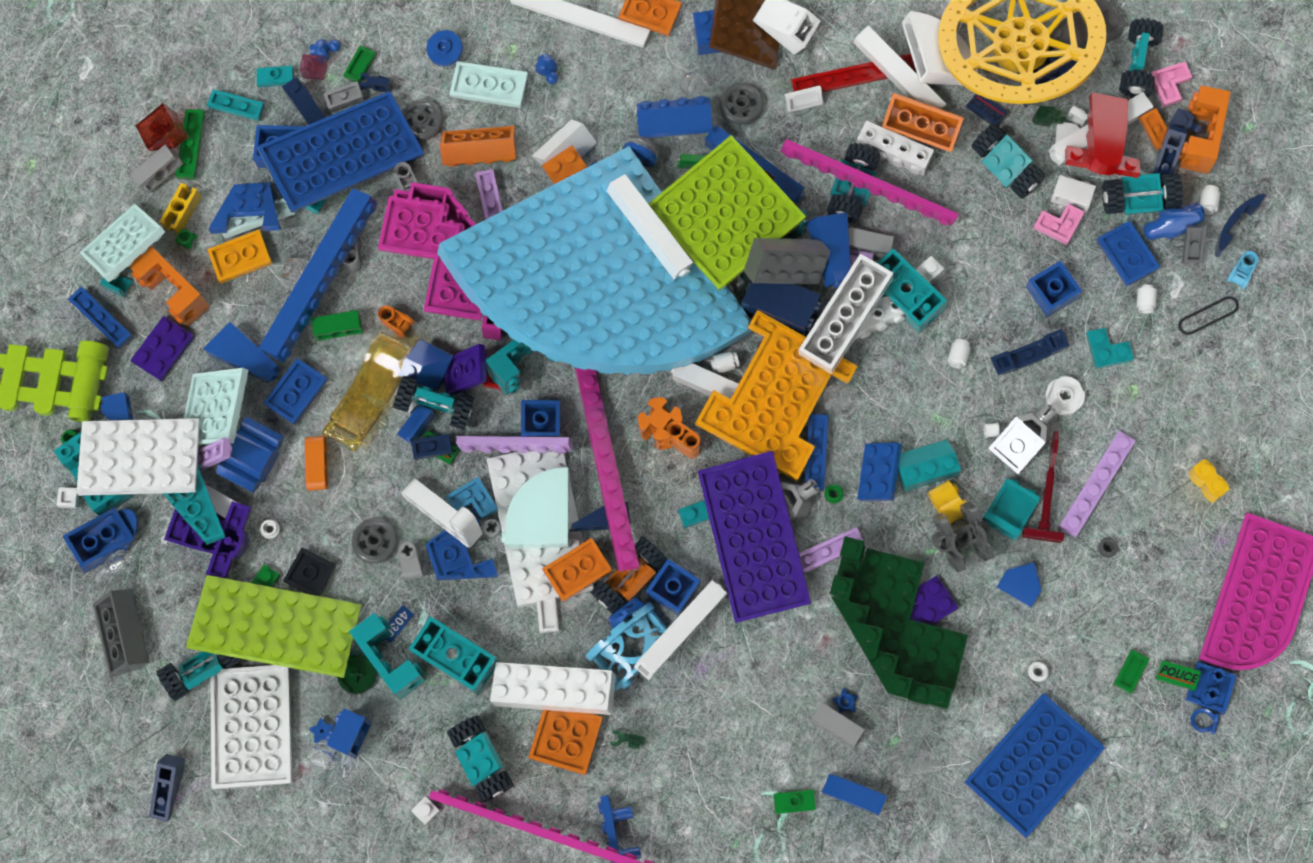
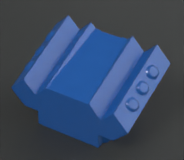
M246 417L241 421L240 429L236 431L234 444H230L232 446L230 458L217 465L216 473L251 492H255L261 482H265L280 455L278 451L282 446L284 436Z

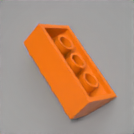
M893 93L882 127L952 152L961 131L964 117Z
M515 125L442 131L440 141L442 164L454 167L458 164L474 165L478 162L491 164L495 161L511 162L515 160L517 154Z

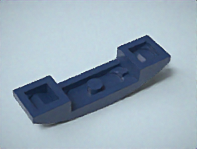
M1264 193L1250 198L1232 213L1218 236L1215 247L1216 257H1219L1232 240L1233 236L1228 234L1230 229L1244 212L1250 216L1255 212L1266 197Z
M1059 329L1045 335L1040 340L1010 352H1003L990 359L999 376L1042 361L1068 348L1070 345L1063 330Z

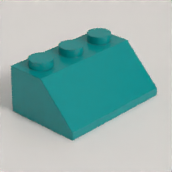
M947 439L902 452L900 455L898 478L903 492L957 477L961 472L955 451Z

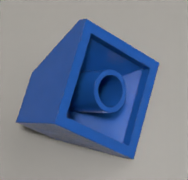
M420 339L405 358L399 375L418 379L417 384L439 390L453 355Z

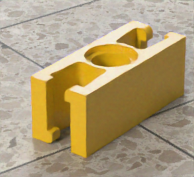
M180 183L159 221L164 229L170 231L172 228L178 234L185 228L202 197L197 189L192 187V193L185 200L190 190L186 184ZM174 218H177L175 224H171Z

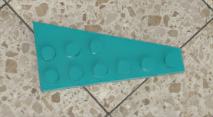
M197 467L196 492L162 493L207 545L226 538L199 467Z

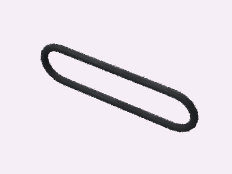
M1224 297L1182 318L1178 323V328L1185 335L1194 334L1237 312L1239 303L1233 297ZM1231 299L1236 304V308L1232 312L1191 332H1185L1181 327L1184 320L1224 300Z

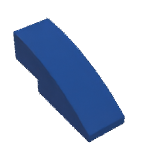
M829 774L822 790L823 794L877 816L880 815L887 797L877 791Z

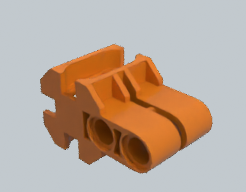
M651 398L647 403L651 407L650 416H647L642 411L638 415L641 438L647 441L651 434H653L652 437L656 440L654 447L658 450L674 447L688 458L698 457L701 453L700 437L683 424L681 410L675 406L668 413L669 410L665 407L667 403L665 398Z

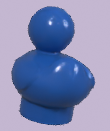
M319 39L315 44L310 45V55L312 58L325 62L329 58L330 51L338 52L341 44L338 40L334 39L330 42L325 39Z
M549 54L539 56L536 63V72L541 76H546V81L549 84L557 83L559 77L556 74L558 68L556 61Z

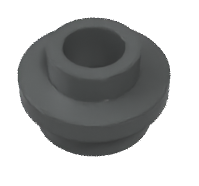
M1111 538L1102 539L1098 544V552L1105 558L1113 557L1118 551L1117 543ZM1104 546H1110L1111 551H1106Z

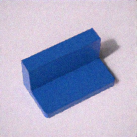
M419 404L397 435L412 445L411 440L419 439L435 418L433 410L430 408L426 409Z

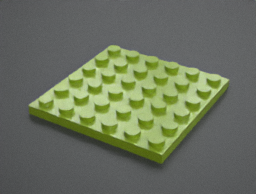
M732 135L648 203L692 262L719 291L744 271L754 238L783 239L806 219L801 210Z

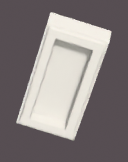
M821 86L784 94L788 113L823 105Z
M553 598L552 600L537 602L540 634L559 632L557 599Z

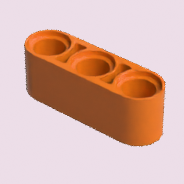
M325 436L305 437L307 491L328 489L327 440Z

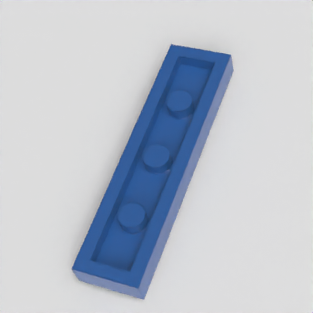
M82 286L68 298L119 349L133 337Z
M810 414L807 442L814 445L815 448L806 463L805 483L813 479L817 484L814 488L819 487V491H824L828 415Z

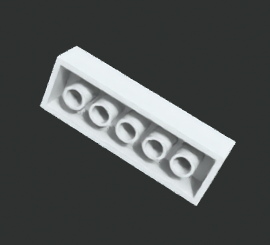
M860 254L799 348V355L828 373L833 374L892 282L893 272Z
M496 662L490 702L499 707L612 715L616 675L611 670Z

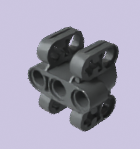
M971 502L960 505L964 520L950 525L948 516L944 513L933 516L938 532L932 536V544L939 551L946 554L950 566L956 572L966 570L962 558L964 555L958 549L972 543L977 555L982 560L988 561L995 558L993 549L987 541V534L990 530L989 525L981 518L978 508ZM964 531L963 537L958 539V533ZM946 538V543L943 546H939L941 539Z

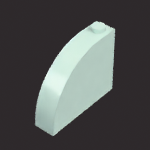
M568 467L554 468L541 472L525 482L516 492L507 511L505 531H502V543H505L507 549L569 548L570 471Z

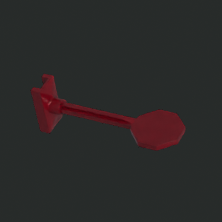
M1059 431L1053 432L1050 443L1049 468L1046 473L1041 521L1038 523V529L1024 528L1022 538L1054 543L1064 541L1065 533L1050 531L1051 523L1049 522Z

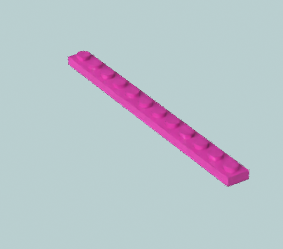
M574 367L618 571L638 569V559L596 370H584Z
M441 789L438 792L431 790L429 796L434 801L615 863H643L637 861V856L629 853H626L625 856L617 854L618 850L609 846L606 847V850L599 848V843L587 840V843L579 841V836L570 833L568 837L561 835V830L550 827L549 830L543 829V824L532 820L530 824L523 822L524 818L512 814V817L505 816V811L497 808H494L493 811L486 809L487 805L480 802H475L474 805L467 803V798L459 795L456 798L450 797V792ZM647 859L644 861V863H655Z

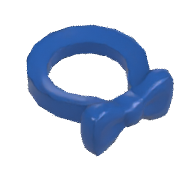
M1205 708L1197 709L1192 713L1191 725L1200 733L1211 732V734H1215L1220 714L1216 713L1214 715ZM1200 713H1206L1213 720V725L1207 728H1200L1195 723V717Z

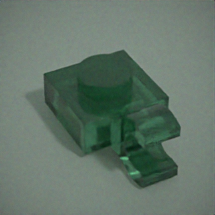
M1040 105L1032 118V122L1034 125L1050 127L1051 123L1063 124L1066 117L1061 116L1062 111L1056 110L1055 107Z
M612 731L613 735L619 736L617 742L610 741V745L614 747L620 746L622 743L628 744V748L637 750L640 747H645V737Z

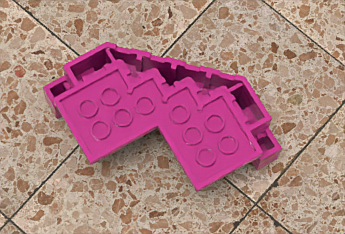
M411 182L410 191L394 189L393 197L389 196L378 251L434 259L424 312L481 321V309L470 301L437 254L441 242L476 225V223L472 221L467 211L456 200L449 188ZM487 316L483 317V338L502 341L503 329L495 326L494 322Z

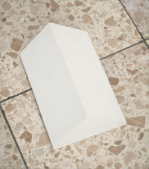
M571 119L532 157L539 164L543 165L573 145L580 157L583 158L597 145V142L583 123Z

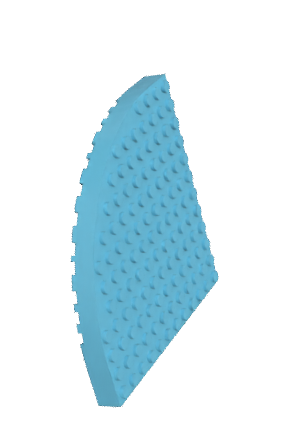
M630 146L439 244L437 254L470 301L481 309L480 312L494 322L495 326L502 328L509 334V337L517 342H522L529 346L530 350L538 351L545 354L547 358L571 364L572 367L579 369H592L606 374L624 373V375H630V373L654 374L657 371H670L681 366H688L697 361L700 362L747 337L752 332V330L748 329L751 319L730 289L725 286L719 291L694 263L689 269L690 272L685 277L681 278L679 276L673 279L607 193L609 184L624 174L647 203H650L662 193Z

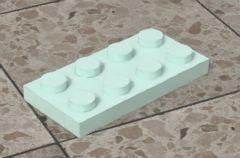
M457 61L449 95L452 98L521 108L528 80V72Z

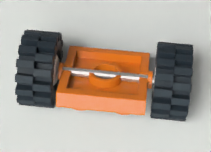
M643 536L634 545L636 554L640 558L638 559V569L618 571L617 569L605 582L600 581L590 592L611 614L626 604L618 594L630 601L667 561V557L651 541Z

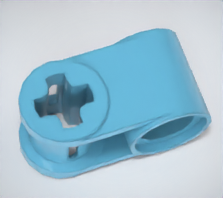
M1252 251L1243 253L1226 281H1231L1241 286V289L1244 290L1258 263L1257 254ZM1244 259L1250 260L1252 265H1247Z

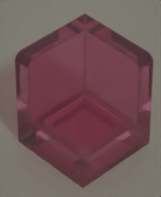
M302 54L299 70L304 79L324 80L327 69V62L324 56Z

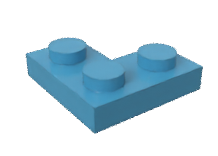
M479 477L445 496L451 507L457 511L461 507L467 508L473 504L482 520L498 510Z

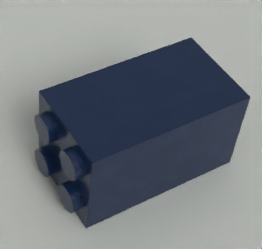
M752 281L742 301V308L749 318L753 319L756 311L759 310L805 337L812 330L814 320L819 317L822 305L820 294L798 285L753 283Z

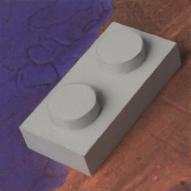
M357 81L323 93L330 112L364 100Z

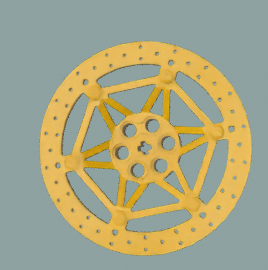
M951 0L939 24V50L942 60L952 76L967 89L980 96L1012 104L1043 102L1074 90L1095 71L1103 56L1106 44L1104 17L1094 0H1068L1065 3L1056 0H1034L1056 8L1036 19L1030 17L1024 0H1017L1023 17H1013L1016 0H1010L1007 20L1004 22L981 14L1005 0H992L973 12L967 9L977 0ZM1077 11L1082 15L1087 27L1088 41L1085 49L1077 47L1073 13ZM1058 16L1049 28L1042 24ZM1065 17L1067 18L1071 45L1050 38V35ZM959 22L966 23L968 29L971 57L966 60L961 56L956 41ZM982 23L996 27L995 33L988 30ZM973 26H976L993 41V44L979 53H976ZM1049 46L1055 47L1060 50L1049 51ZM993 52L992 57H986ZM1063 56L1062 58L1056 60L1055 62L1037 71L1036 73H1033L1035 69L1040 67L1046 61L1047 57ZM1070 60L1077 61L1074 67L1062 76L1046 83L1035 84L1037 79ZM997 62L1004 69L990 65L988 63ZM980 68L1021 82V86H1010L991 81L979 75L975 70Z

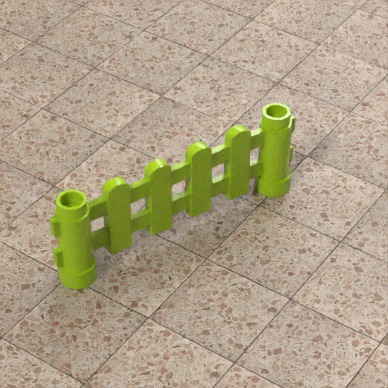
M80 341L76 354L78 358L76 363L65 361L67 353L64 350L45 348L43 358L29 357L30 348L28 346L9 344L7 354H0V369H4L0 384V408L4 411L12 412L17 410L19 401L34 403L33 410L43 416H50L55 412L56 406L68 407L69 420L81 423L83 421H91L92 413L100 411L102 397L98 396L101 381H106L108 367L104 366V364L107 363L109 346L94 341ZM25 372L40 373L37 388L22 387ZM62 376L74 377L71 392L59 391Z

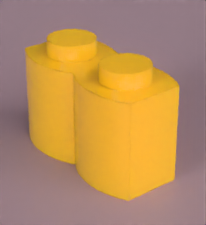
M1206 459L1200 461L1188 472L1191 481L1201 488L1204 497L1212 503L1229 491V486L1225 479L1217 475L1214 466Z
M948 480L930 490L927 495L938 513H944L948 516L950 525H953L964 518L960 505L966 503V500H961L958 495L960 493L955 483L951 484Z

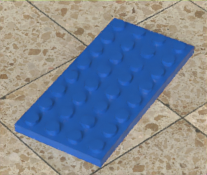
M390 91L257 146L260 156L291 213L395 169V166L400 162L409 163L424 156L422 148Z

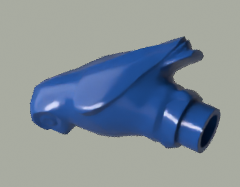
M1199 203L1189 204L1181 208L1165 209L1159 213L1157 220L1144 225V235L1148 240L1176 238L1185 233L1186 225H1196L1204 221V209Z

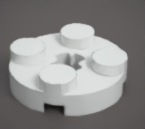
M1063 376L1050 382L1045 392L1046 403L1052 406L1050 409L1055 408L1057 410V414L1073 415L1081 408L1085 399V393L1081 384L1076 379ZM1064 391L1068 392L1067 396H1070V399L1063 400L1060 394H1063Z

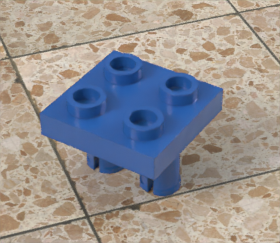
M1197 662L1194 669L1201 671L1202 676L1197 691L1188 690L1185 701L1225 714L1237 675Z

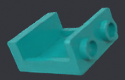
M1006 478L985 513L983 520L993 529L1016 541L1041 498L1034 490L1023 488L1017 480Z

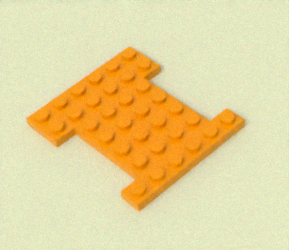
M757 310L748 329L764 337L731 399L713 390L695 425L751 456L773 451L778 471L797 481L815 448L814 445L799 438L805 423L830 376L832 375L848 384L857 365L842 358L833 374L828 373L799 355V348L806 339L805 336Z

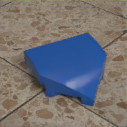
M1035 562L1007 569L997 588L1032 607L1042 590Z
M635 596L608 618V625L611 629H614L618 624L627 620L634 612L644 606L643 602Z

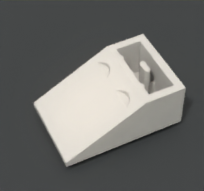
M765 0L753 19L757 25L794 55L805 48L821 22L807 9L787 0Z

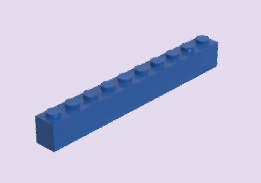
M352 188L258 347L266 355L283 363L290 356L293 346L300 339L303 329L310 322V317L319 307L320 300L328 291L330 283L337 276L340 266L347 259L350 249L357 242V237L365 228L370 215L376 209L377 203L370 195Z

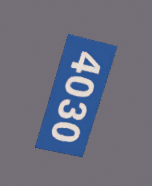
M404 605L388 622L392 627L389 629L392 635L386 640L390 643L415 615Z

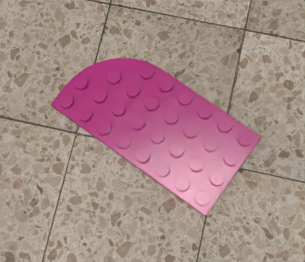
M1250 513L1244 515L1198 660L1223 669L1243 671L1264 666L1277 658L1286 649L1296 630L1313 575L1312 535Z

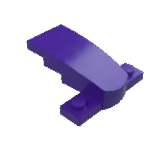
M232 501L225 521L219 519L226 538L208 545L175 509L164 540L213 554L205 575L227 578L233 559H239L247 548L249 539L248 533L244 531L252 508Z

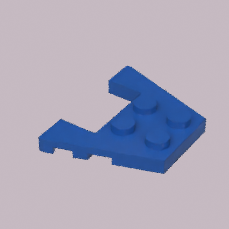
M270 183L234 184L209 226L210 233H227L230 217L264 216L262 225L264 231L281 230Z
M475 508L471 509L470 512L475 516L479 526H481ZM443 530L425 544L438 581L498 577L493 559L473 565L467 547L446 530Z

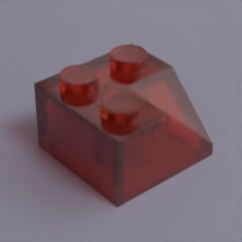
M164 103L135 125L149 151H157L164 145H167L169 149H173L188 138L177 114Z

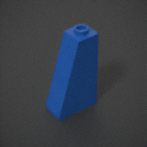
M846 212L815 217L806 223L810 238L812 240H821L830 251L822 274L826 288L832 286L834 289L839 288L850 270L848 216Z
M231 322L203 348L211 357L236 369L245 368L248 370L249 375L266 383L275 380L281 371L275 362Z

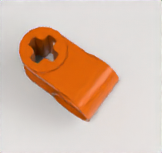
M384 305L378 310V317L381 323L402 338L406 337V332L410 326L415 324L412 318L391 306ZM386 313L392 314L389 319H383Z

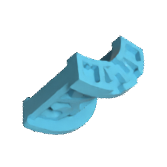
M650 602L634 612L626 622L622 621L610 631L611 634L607 638L601 639L585 655L589 661L593 660L600 670L613 671L612 668L616 663H619L618 673L621 669L626 670V674L622 679H619L616 675L615 691L621 688L625 690L633 683L632 679L639 671L635 668L631 671L630 665H635L659 638V636L651 637V634L658 631L662 635L668 629L653 611L654 607ZM648 620L655 628L650 629ZM637 626L639 627V632L643 629L644 632L635 634L632 632V629ZM623 634L631 638H642L645 636L644 649L641 656H621L624 650ZM614 643H618L620 645V649L616 655L614 653L617 651V649H612V645ZM600 655L612 661L610 665H608Z

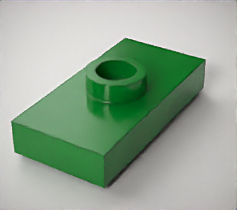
M814 790L773 794L776 815L816 810Z

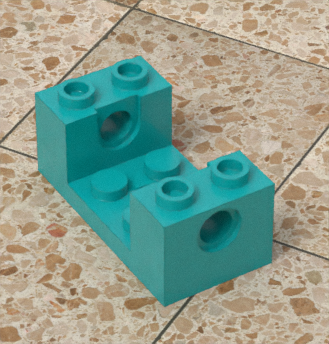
M894 248L877 263L893 272V280L884 294L906 315V322L919 334L947 308V300ZM909 284L912 289L910 292L905 293L901 290V286Z
M512 340L486 359L487 373L506 396L509 393H515L521 385L519 379L520 371L515 365L520 362L524 355H530L534 352L530 350L529 346L516 340Z
M81 432L53 450L62 465L71 471L76 481L78 480ZM83 495L91 510L100 516L114 507L118 508L134 497V495Z
M374 612L351 629L349 633L392 693L401 700L426 682L423 677L425 672L416 662L412 664L409 659L395 670L386 661L381 660L384 656L376 647L392 635L389 631L392 627L382 615L378 616Z
M431 616L408 648L413 655L438 668L476 695L480 694L495 670V663L499 662L495 656ZM450 649H456L458 651V655L455 659H449L447 657V653Z

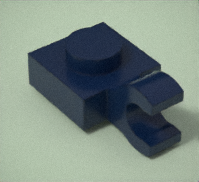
M366 73L361 74V78L367 81L365 83L359 82L360 88H371L373 91L385 93L392 91L390 79L384 76L370 78Z
M1179 107L1169 122L1170 125L1184 129L1189 128L1198 134L1203 130L1202 126L1193 122L1194 115Z

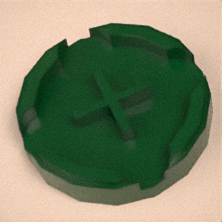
M353 655L349 656L345 677H337L341 688L348 693L355 695L364 694L375 684L377 671L367 657Z

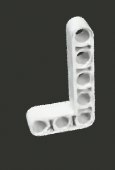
M413 479L401 492L407 501L466 547L470 548L483 534L475 516L468 509L461 507L459 511L455 510L418 480Z

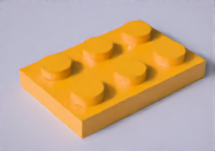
M260 230L207 249L220 284L273 264Z

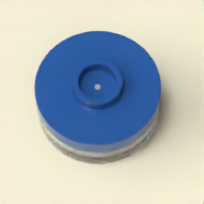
M438 31L427 42V55L432 63L440 69L448 70L455 68L457 61L461 62L464 58V45L459 36L452 31Z
M629 135L622 148L630 146L642 165L646 167H654L661 154V149L655 143L638 135Z

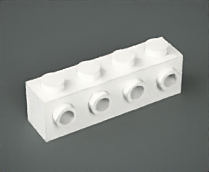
M867 120L856 142L857 144H866L868 147L872 146L874 150L877 149L881 160L886 159L897 167L907 168L911 173L923 176L934 153V149Z
M887 296L879 300L855 339H864L870 336L873 331L886 329L891 323L895 322V324H898L905 320L906 315Z

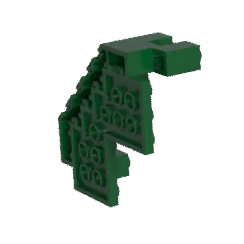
M844 536L838 573L834 575L829 594L891 698L928 708L930 706L949 711L968 635L910 620L925 563L867 548L861 566L866 547L865 542Z

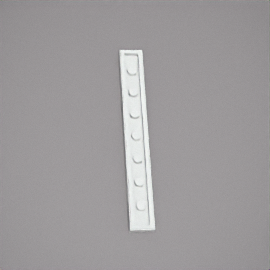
M510 0L511 4L641 48L645 47L650 35L649 29L563 0Z

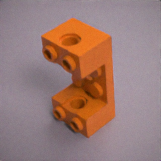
M1203 85L1200 86L1198 92L1194 91L1188 105V110H1190V114L1195 116L1194 119L1208 122L1206 132L1209 133L1205 139L1190 136L1188 142H1184L1178 158L1180 161L1179 168L1209 174L1217 160L1230 91Z
M151 245L144 254L138 256L132 265L129 266L133 271L131 275L143 288L147 286L152 291L165 278L177 288L178 292L166 304L170 307L168 309L169 313L180 324L184 322L189 327L210 307L201 294Z

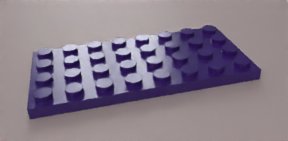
M769 451L699 470L698 475L735 623L812 604L774 452Z

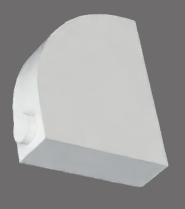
M910 11L902 21V25L920 83L962 85L949 72L940 54L938 31L941 20L925 13ZM956 32L959 52L963 59L966 60L971 57L970 49Z

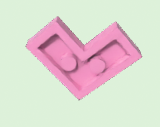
M1186 62L1151 72L1152 76L1155 77L1154 88L1162 106L1166 107L1181 102L1182 98L1176 85L1191 81L1192 79Z
M1069 203L1060 219L1042 211L1033 229L1067 245L1085 211Z

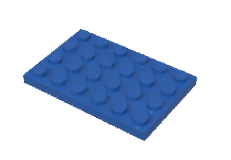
M1042 693L964 781V784L1026 839L1106 747L1048 696Z

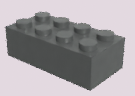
M1098 0L1096 3L1102 12L1106 25L1107 44L1122 35L1125 24L1108 0ZM1078 11L1073 14L1077 47L1085 49L1088 41V32L1085 21ZM1065 18L1056 27L1050 38L1071 45L1067 18ZM1049 46V51L1060 50L1055 47ZM1057 56V57H1054V58H1055V60H1058V59L1062 58L1063 56Z
M754 238L744 272L753 283L819 284L830 251L821 240Z

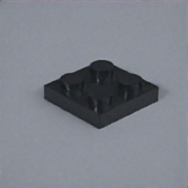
M301 547L283 582L306 594L320 596L337 565Z

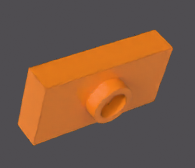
M1157 108L1138 119L1155 150H1158L1161 147L1167 127Z

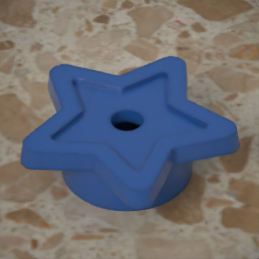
M843 688L841 695L832 699L833 702L839 705L840 714L846 710L856 712L854 702L857 700L858 695H851Z
M320 718L316 726L309 728V731L315 735L314 742L317 744L321 740H326L329 731L335 725L326 724Z

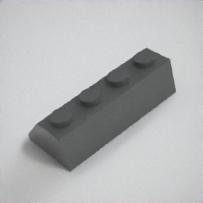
M132 589L110 591L93 603L109 677L138 670L149 663V654L145 648L144 634L141 631L140 616L137 613L136 599L133 596Z

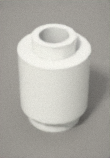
M1207 185L1201 191L1199 204L1203 207L1204 214L1211 215L1218 211L1221 195L1219 187Z
M1145 284L1137 289L1136 307L1139 313H1154L1157 289L1153 288V285Z
M955 339V342L952 343L948 357V363H950L951 367L961 369L966 366L971 349L968 341Z
M731 351L713 355V359L710 360L712 370H716L717 374L735 370V367H739L736 352L731 353Z

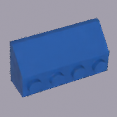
M698 96L694 99L682 97L671 101L661 99L658 102L642 101L636 103L639 139L713 132L710 97Z

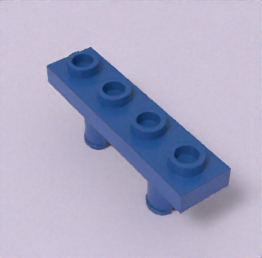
M608 795L600 797L601 802H598V809L600 814H604L605 822L601 823L604 835H608L609 842L605 843L606 847L609 846L617 849V854L625 856L626 853H629L640 859L641 852L639 846L623 850L619 848L615 829L617 821L634 818L632 807L613 809L611 808Z

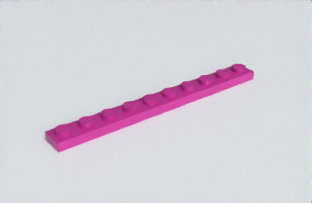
M788 139L785 140L780 150L788 158H796L804 165H812L823 173L833 174L839 180L849 181L857 188H865L873 195L886 197L892 203L902 204L908 210H916L924 217L934 218L943 225L951 226L957 219L958 213Z

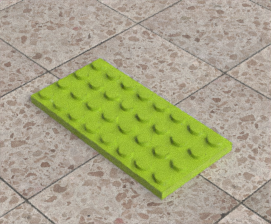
M207 575L186 647L198 651L344 678L354 639L349 631L357 626L361 604Z

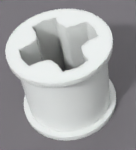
M998 422L992 424L984 423L985 439L987 437H999Z

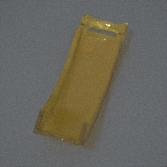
M380 331L371 343L368 354L355 380L331 413L330 420L324 427L322 435L331 437L350 447L349 449L353 452H356L394 394L402 378L399 372L405 358L413 348ZM337 427L354 436L355 439L351 440L334 431L333 428Z

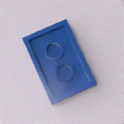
M1130 221L1098 237L1096 240L1126 287L1160 268L1158 262Z
M297 358L263 404L295 425L327 383L328 379Z
M898 442L865 444L858 500L894 501L902 444Z

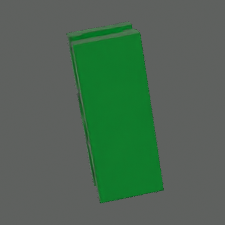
M358 310L311 318L313 336L317 342L363 333L361 315L358 313Z

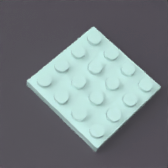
M134 204L86 246L80 254L110 282L116 279L122 270L132 265L139 255L144 254L151 244L162 237L165 231Z
M237 368L193 374L184 419L199 418V447L207 446L222 438L231 439L230 444H234L247 382V369Z

